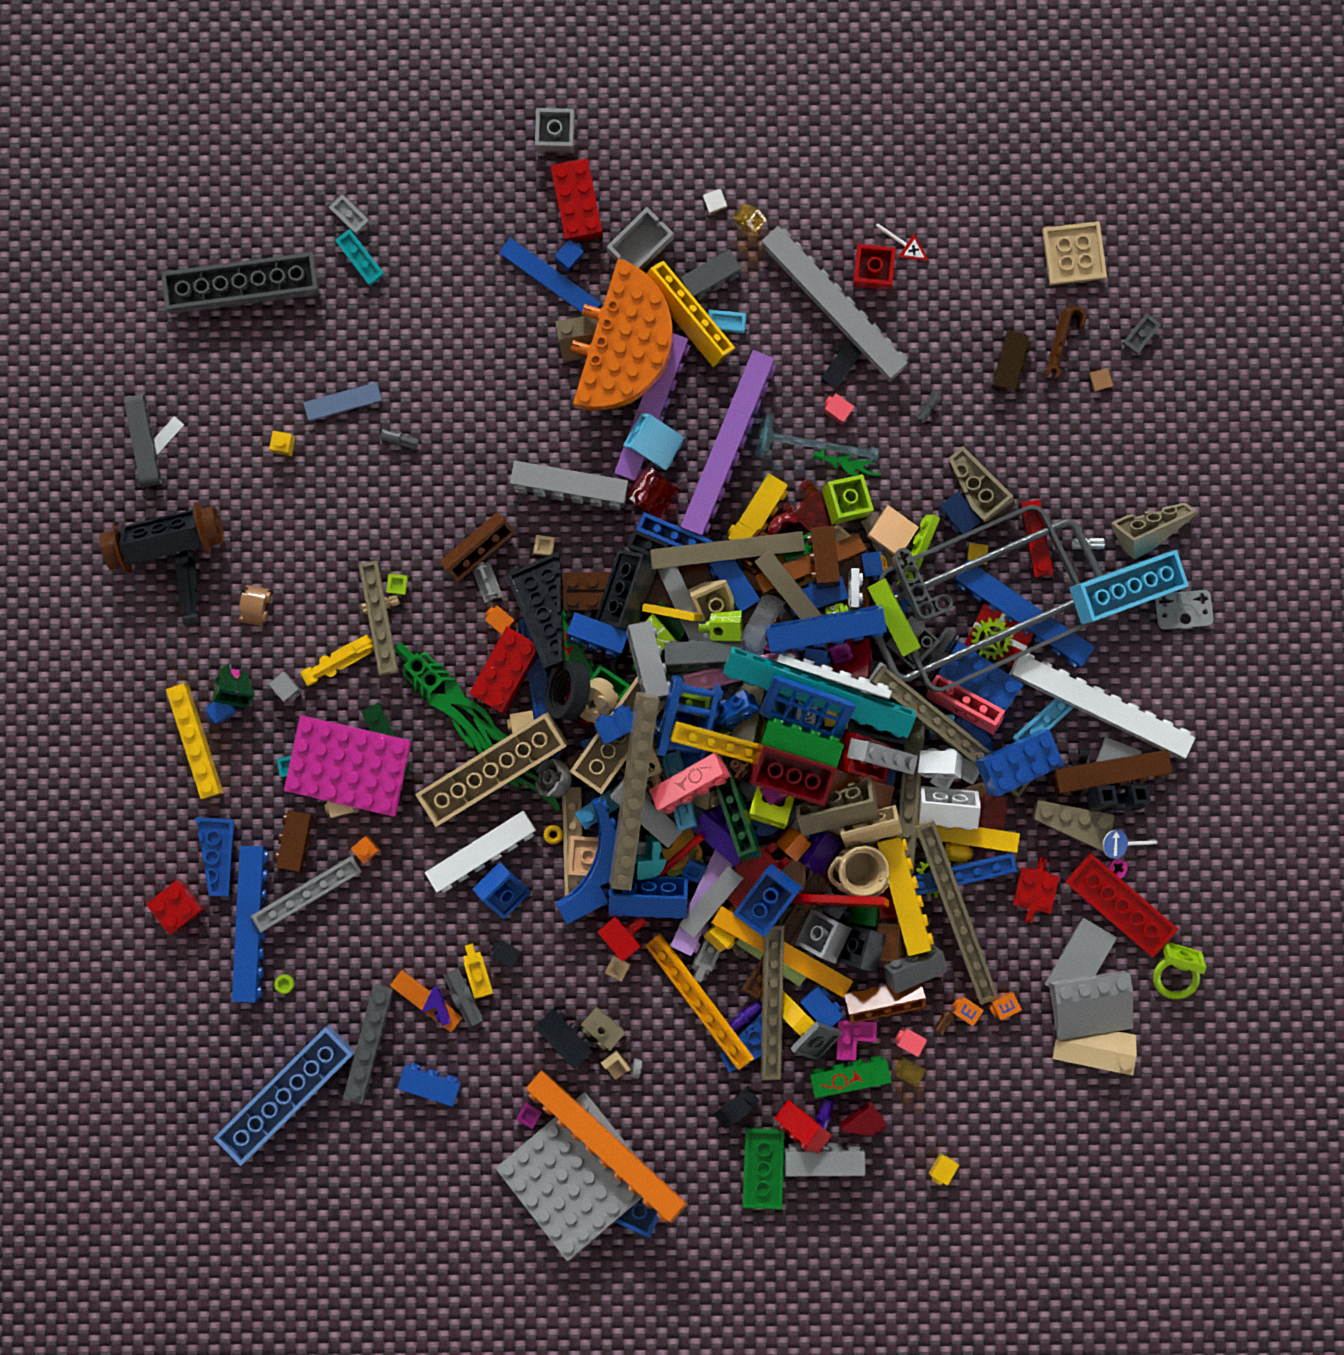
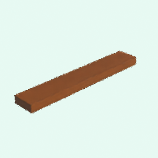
M858 533L836 542L838 563L865 553L867 550ZM809 554L782 565L794 581L811 575V571H815L814 564H810ZM764 573L755 576V580L763 595L776 590Z

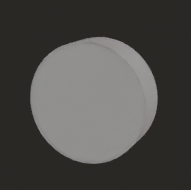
M640 1059L633 1060L631 1078L638 1079L640 1077L642 1061Z

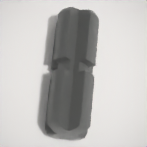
M932 392L925 402L926 405H923L916 415L918 421L925 423L932 413L931 410H934L941 400V396L938 393Z

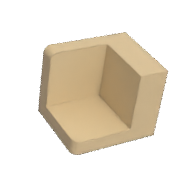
M618 1050L601 1062L614 1079H618L624 1073L631 1070V1067Z

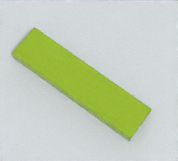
M886 578L867 587L876 605H882L885 623L902 656H906L921 648Z

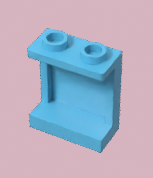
M641 413L623 446L637 452L654 463L657 468L667 470L672 465L676 452L682 447V441L685 437L652 415Z

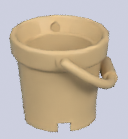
M865 845L853 848L845 847L840 850L838 857L835 858L828 870L830 882L839 891L850 896L878 897L890 885V881L887 880L889 867L885 856L876 848ZM834 868L841 883H838L833 877Z

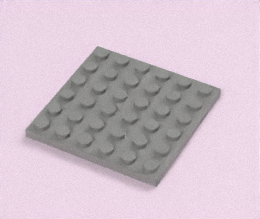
M584 1092L576 1101L635 1154L588 1094ZM555 1117L497 1166L496 1170L566 1261H570L643 1197L639 1193L637 1195L633 1194L627 1188L629 1184L625 1180L622 1182L613 1175L615 1171L610 1166L608 1168L604 1167L599 1162L600 1157L596 1153L594 1155L589 1153L584 1148L586 1144L582 1140L579 1142L570 1135L572 1131L568 1127L565 1129L556 1122L558 1118Z

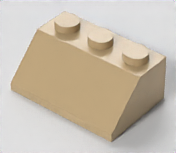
M896 805L878 809V819L840 827L845 847L853 848L867 842L875 843L882 838H895L902 834V826Z

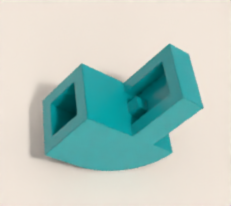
M654 835L646 836L645 854L636 855L633 877L636 880L654 878L663 871L667 859L660 854L662 852V844Z

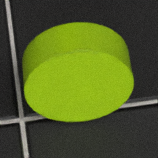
M288 974L278 976L274 982L276 991L281 994L291 992L295 986L294 979Z

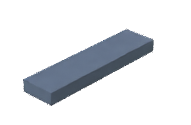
M375 382L303 403L308 421L310 422L382 402L378 383Z

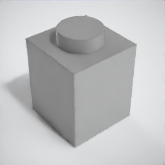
M284 671L269 683L283 702L287 703L289 701L291 703L299 697L298 693L301 689Z

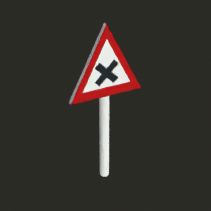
M876 225L878 229L904 246L898 257L929 261L915 234L912 235L908 243H905L881 225Z

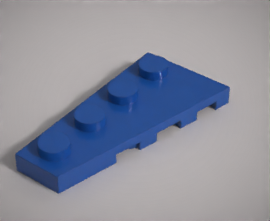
M195 817L196 824L198 825V835L201 842L209 896L229 897L235 819Z

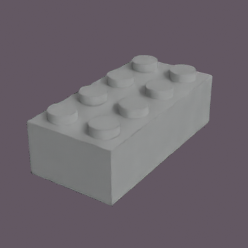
M790 1143L788 1147H784V1171L786 1176H865V1151L858 1143H847V1146H839L838 1143H828L827 1147H823L817 1154L812 1150L807 1152L798 1143Z

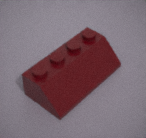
M758 743L752 762L750 784L825 806L837 768Z

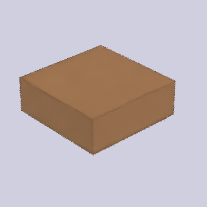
M1108 368L1089 373L1094 392L1113 387Z

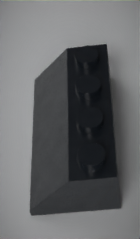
M618 549L595 620L625 631L628 625L639 623L643 612V604L646 603L657 569H652L651 557L641 553Z

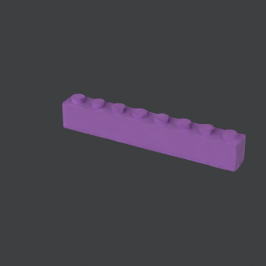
M673 333V346L668 364L662 376L643 395L630 432L641 413L650 414L663 423L664 416L662 412L664 408L668 409L671 398H668L669 393L675 390L677 384L675 377L677 373H681L684 365L681 362L682 358L688 355L690 349L687 338ZM624 447L614 475L636 484L638 479H642L645 469H642L644 461L648 462V460L637 452Z

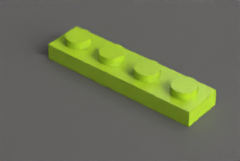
M926 515L921 520L919 533L913 539L912 556L927 551L940 517ZM924 558L915 561L918 570ZM905 573L906 579L914 580L912 573ZM899 580L898 583H897V585H899V586L902 587V585H901V583H900V580Z

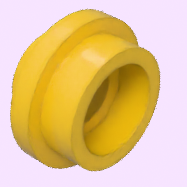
M550 825L544 831V839L549 844H557L563 838L562 829L556 825ZM552 831L557 833V837L554 839L550 837Z

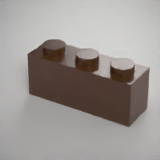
M834 526L811 528V534L807 535L808 546H812L813 552L809 553L810 564H814L815 570L811 571L812 583H816L817 589L840 587Z
M291 810L284 814L282 825H285L284 831L280 833L278 844H281L280 851L276 852L274 861L277 863V868L298 872L303 870L313 820L312 814Z

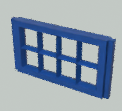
M774 676L760 707L759 714L770 719L774 717L784 720V724L790 726L792 723L800 725L807 732H810L811 729L822 733L821 736L829 738L831 735L841 739L856 704L787 678ZM782 686L794 690L790 700L778 696ZM798 692L810 696L806 706L794 702ZM814 698L826 701L823 711L810 708ZM776 700L788 704L784 714L772 710ZM830 704L843 707L839 717L827 714ZM792 706L804 710L800 720L788 716ZM808 712L820 716L816 725L804 722ZM824 717L836 721L832 731L820 727Z

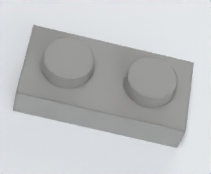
M343 194L329 206V209L356 235L370 222Z

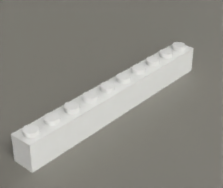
M1028 653L1015 660L1009 675L1016 680L1071 705L1158 749L1168 750L1169 754L1179 759L1187 757L1195 740V737L1191 736L1190 731L1184 728L1179 730L1173 727L1174 724L1170 721H1160L1156 719L1155 714L1148 711L1144 713L1138 710L1139 707L1135 704L1128 703L1127 705L1121 702L1122 699L1113 694L1111 696L1105 694L1104 690L1100 687L1094 686L1092 688L1086 685L1087 681L1081 678L1074 679L1070 677V673L1062 669L1057 671L1052 668V664L1046 661L1039 662L1035 660V656Z

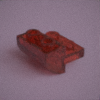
M647 466L626 498L644 513L660 519L680 489L668 479L663 478L653 468Z

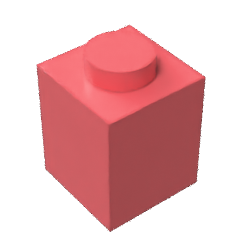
M837 394L833 398L829 396L823 404L825 406L824 413L841 425H843L854 409L852 404Z
M906 1027L903 1030L900 1029L895 1037L897 1046L917 1057L927 1041L926 1038Z

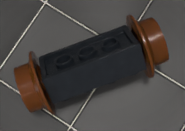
M194 502L192 510L122 527L116 521L113 522L111 531L100 533L101 551L108 569L122 568L126 574L131 573L132 563L138 564L144 560L158 559L169 554L176 555L181 551L196 550L202 546L206 554L209 555L214 545L224 543L223 528L215 506L202 508L198 502Z

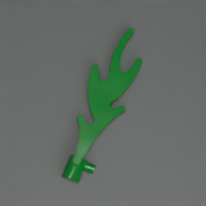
M821 449V452L815 451L813 454L814 459L826 460L835 469L838 468L836 463L839 462L842 468L852 476L858 475L855 469L868 475L881 476V473L870 472L863 468L865 464L872 465L873 463L870 461H848L852 455L842 457L824 456V449Z

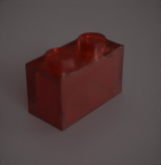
M982 793V797L979 796L981 809L978 827L1004 831L1008 796H989L988 793Z

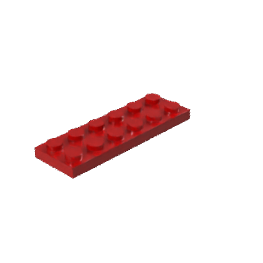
M1091 853L1065 881V883L1153 958L1178 931V928Z

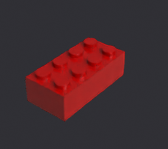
M588 158L550 165L565 241L567 242L570 239L574 243L575 241L582 242L602 238L603 232Z
M506 626L468 694L499 712L506 713L539 656L533 640Z

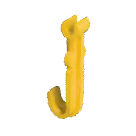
M366 634L334 651L330 657L325 655L320 657L319 665L313 668H306L300 672L306 685H313L318 681V678L325 674L333 677L336 675V669L342 670L374 651L373 641Z

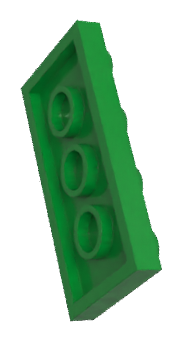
M745 1128L743 1208L782 1209L784 1131L782 1129Z

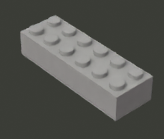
M514 461L510 480L512 489L516 493L526 494L527 492H533L534 496L545 498V495L553 496V499L564 501V498H567L576 504H583L584 501L589 502L594 507L607 505L609 509L620 511L621 508L625 509L629 488L628 480Z

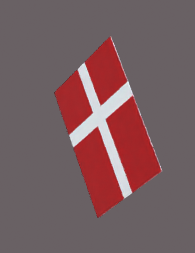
M984 604L964 645L970 646L975 644L971 643V639L975 638L971 633L977 632L975 625L981 626V620L987 623L988 618H991L992 622L998 618L999 624L1003 621L1006 623L1004 628L1012 627L1018 623L1013 620L1011 624L1004 619L1006 614L997 609L994 612L988 605ZM990 626V629L993 631L1000 630L998 627ZM984 631L981 632L979 641L984 638ZM1020 631L1013 634V638L1009 639L1013 645H1007L1009 652L1003 651V657L999 654L996 655V660L1000 662L1026 650L1033 633L1029 631L1027 635ZM1005 638L1000 641V647L1003 645ZM992 647L984 648L988 651H995ZM1015 660L1006 663V665L1013 667Z

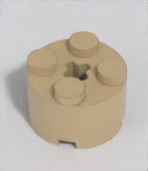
M603 678L590 680L589 699L583 713L580 715L584 720L597 723L595 719L604 714L608 716L616 707L618 695L617 693L615 694L613 685Z

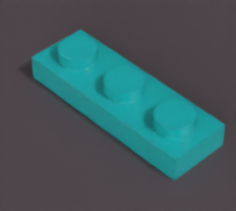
M350 229L335 239V242L369 286L385 275Z

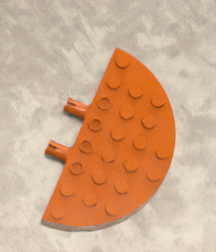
M618 259L603 307L600 309L585 304L583 307L585 309L582 310V316L598 320L592 343L588 345L573 340V346L571 345L570 352L587 357L573 401L576 409L586 411L612 410L634 402L647 393L662 376L670 359L673 346V325L669 307L663 293L644 271L627 261Z

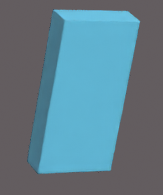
M709 310L708 315L721 331L745 332L746 313Z

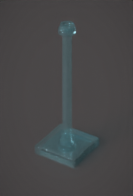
M766 413L761 419L756 457L763 458L769 452L770 442L777 441L868 457L869 461L877 459L878 449L871 447L869 450L776 434L772 431L774 414Z

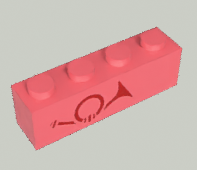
M939 674L932 681V684L936 687H944L953 683ZM959 685L940 693L932 692L929 689L927 691V699L992 735L995 734L1004 719L1005 710Z
M713 753L649 789L657 811L668 814L674 812L677 806L690 803L693 797L706 794L709 788L725 783V779L731 776L722 756Z

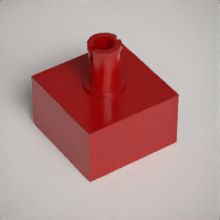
M615 916L597 932L623 962L641 946L634 937V933L647 924L643 917H635L626 925Z

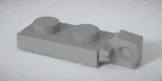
M703 938L692 965L694 969L692 976L700 983L704 974L708 975L710 971L712 972L720 954L705 938Z

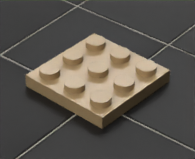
M1100 221L1042 229L1049 285L1106 279L1107 273Z

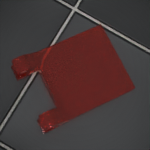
M806 479L801 482L799 487L808 493L797 508L794 509L788 503L784 504L781 508L782 512L793 513L800 517L808 526L809 532L814 527L834 526L831 523L823 493Z

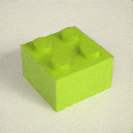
M863 474L829 481L821 489L832 525L865 518L874 511Z

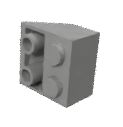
M911 616L907 621L921 648L915 651L920 662H922L940 641ZM891 637L886 643L887 649L914 670L916 666L910 653L902 656L894 638Z

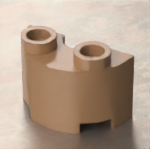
M246 585V591L242 593L239 611H241L239 621L263 626V622H266L268 617L265 605L271 601L272 594L269 592L270 589Z

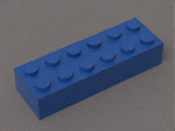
M882 605L766 626L769 649L775 655L786 653L787 649L794 648V651L805 650V647L813 645V648L823 647L826 642L841 644L844 643V639L852 638V641L864 639L866 635H871L872 638L883 636V632H887Z

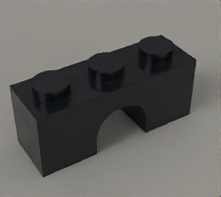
M1130 785L1120 790H1115V786H1097L1086 793L1090 812L1140 810L1151 804L1148 785Z

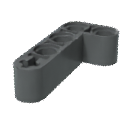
M906 548L898 549L892 557V564L916 619L920 622H926L946 614L953 604L951 597L942 594L930 598L911 552ZM901 556L905 557L906 559L903 562V560H899L898 557ZM905 573H912L914 580L906 579ZM913 590L920 591L921 598L914 597ZM938 601H944L947 605V608H940L938 606ZM920 608L928 609L929 615H922Z

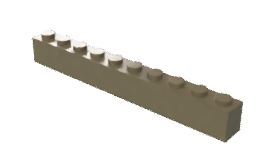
M636 692L609 884L612 889L631 891L659 702L656 694Z

